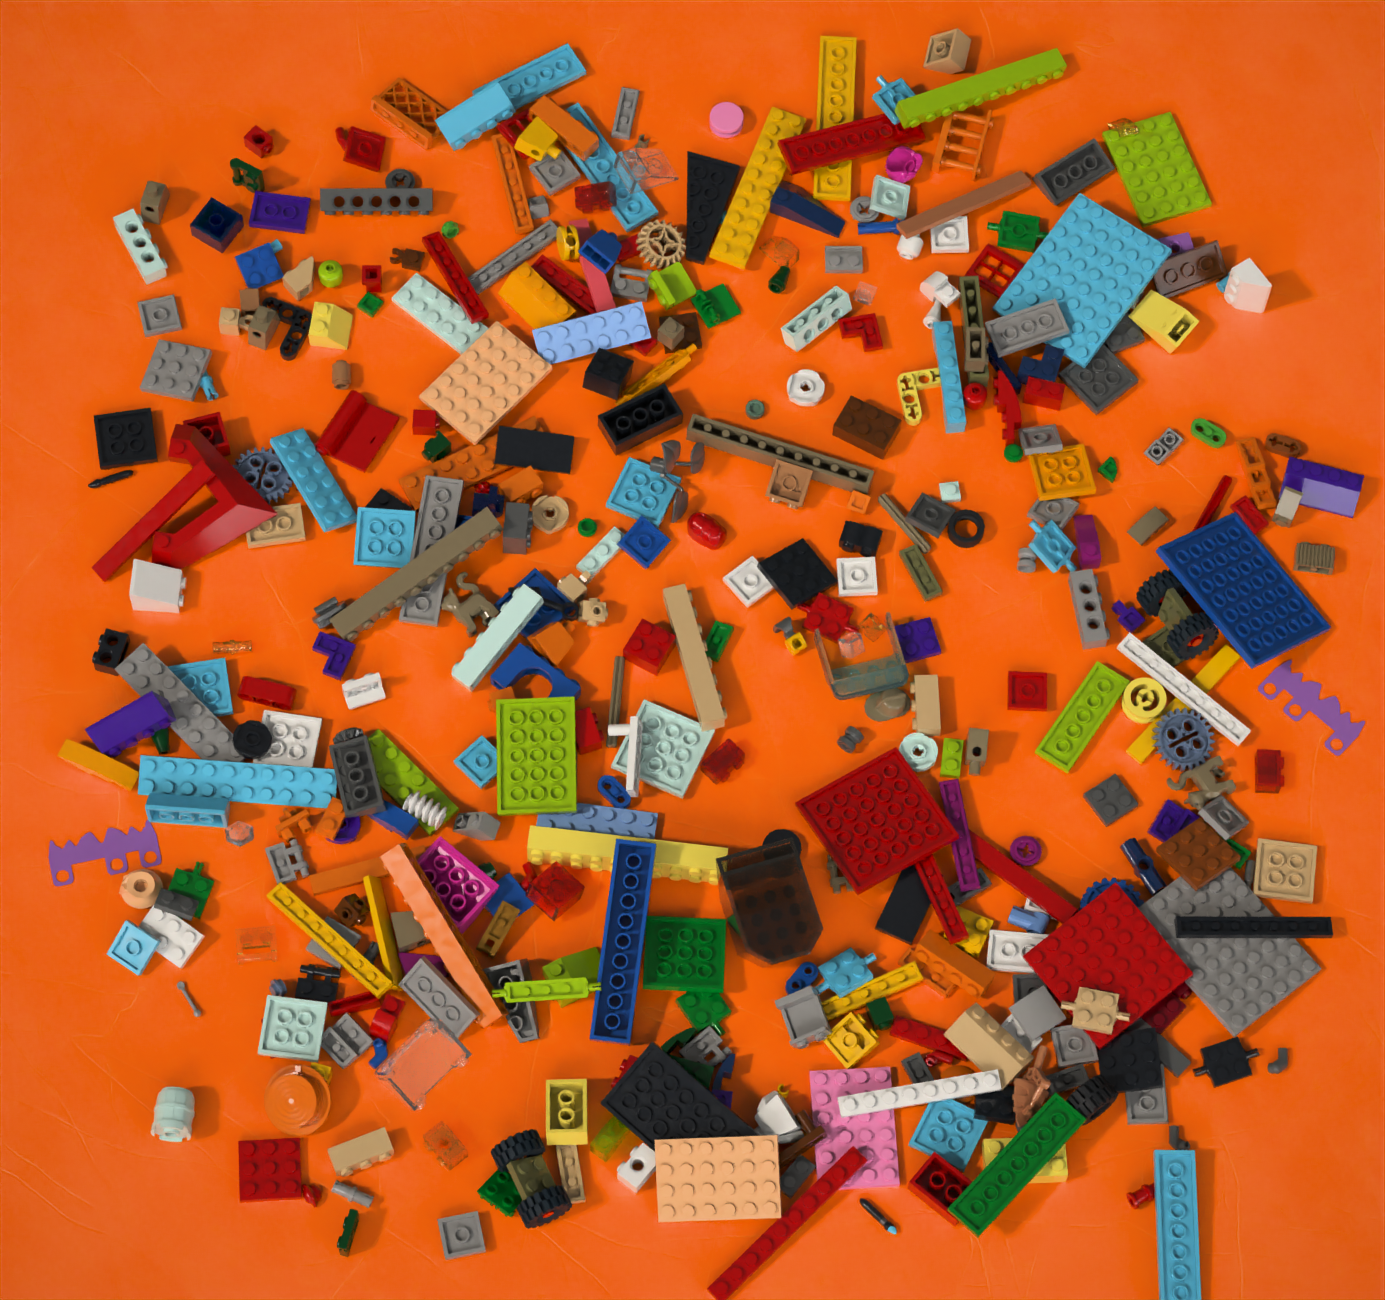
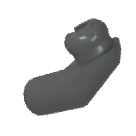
M1278 1048V1059L1267 1066L1269 1073L1279 1074L1287 1068L1288 1049Z
M1169 1126L1170 1146L1175 1150H1189V1142L1179 1138V1126Z

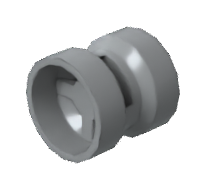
M1020 548L1018 550L1019 561L1017 562V570L1023 573L1034 572L1036 570L1035 559L1037 555L1031 548Z

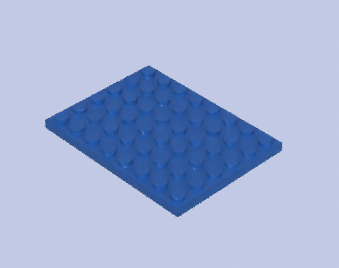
M1236 512L1166 543L1155 551L1251 669L1328 632L1331 628Z

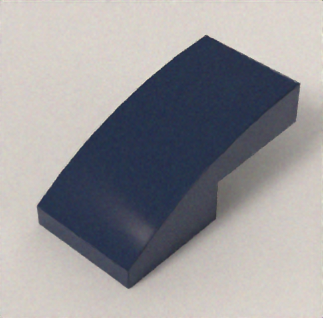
M731 1053L719 1068L712 1089L721 1090L723 1078L731 1079L735 1054Z

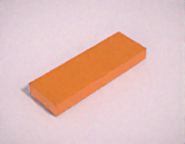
M909 947L897 964L902 967L915 961L923 976L922 982L946 999L956 984L936 972L926 963L920 961L913 955L915 950Z

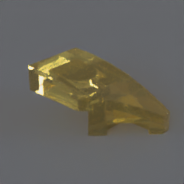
M1127 118L1107 123L1109 130L1118 131L1119 137L1139 133L1138 127Z

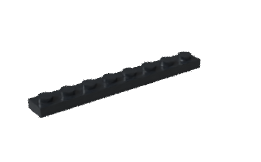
M1176 916L1174 919L1176 938H1332L1333 936L1331 917Z

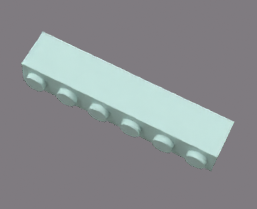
M525 584L521 588H516L512 594L513 598L503 604L500 614L490 620L487 630L478 635L474 646L469 647L465 651L461 662H457L451 670L453 679L470 692L475 689L544 603L543 598Z

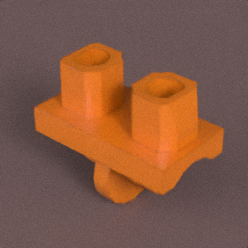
M284 808L282 810L284 815L278 818L280 824L275 826L279 838L282 837L287 843L296 838L294 829L299 827L303 834L312 830L310 815L307 809L298 813L296 809L289 812L287 808Z

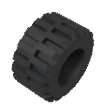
M1101 1074L1083 1083L1067 1098L1066 1102L1086 1118V1122L1083 1124L1086 1125L1105 1112L1114 1103L1118 1093Z

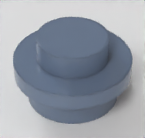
M274 979L270 982L269 990L271 994L284 997V994L287 993L284 982L281 979Z

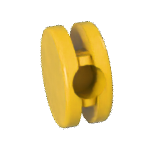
M568 225L566 231L564 226H559L556 232V239L560 258L563 261L569 260L570 256L572 259H578L580 243L576 227Z

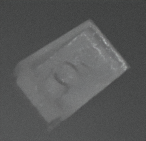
M631 148L618 152L613 165L630 194L679 179L662 149Z

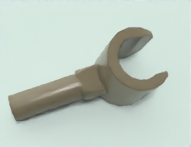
M644 134L639 136L638 143L626 153L628 157L637 150L648 147L649 139L643 142Z

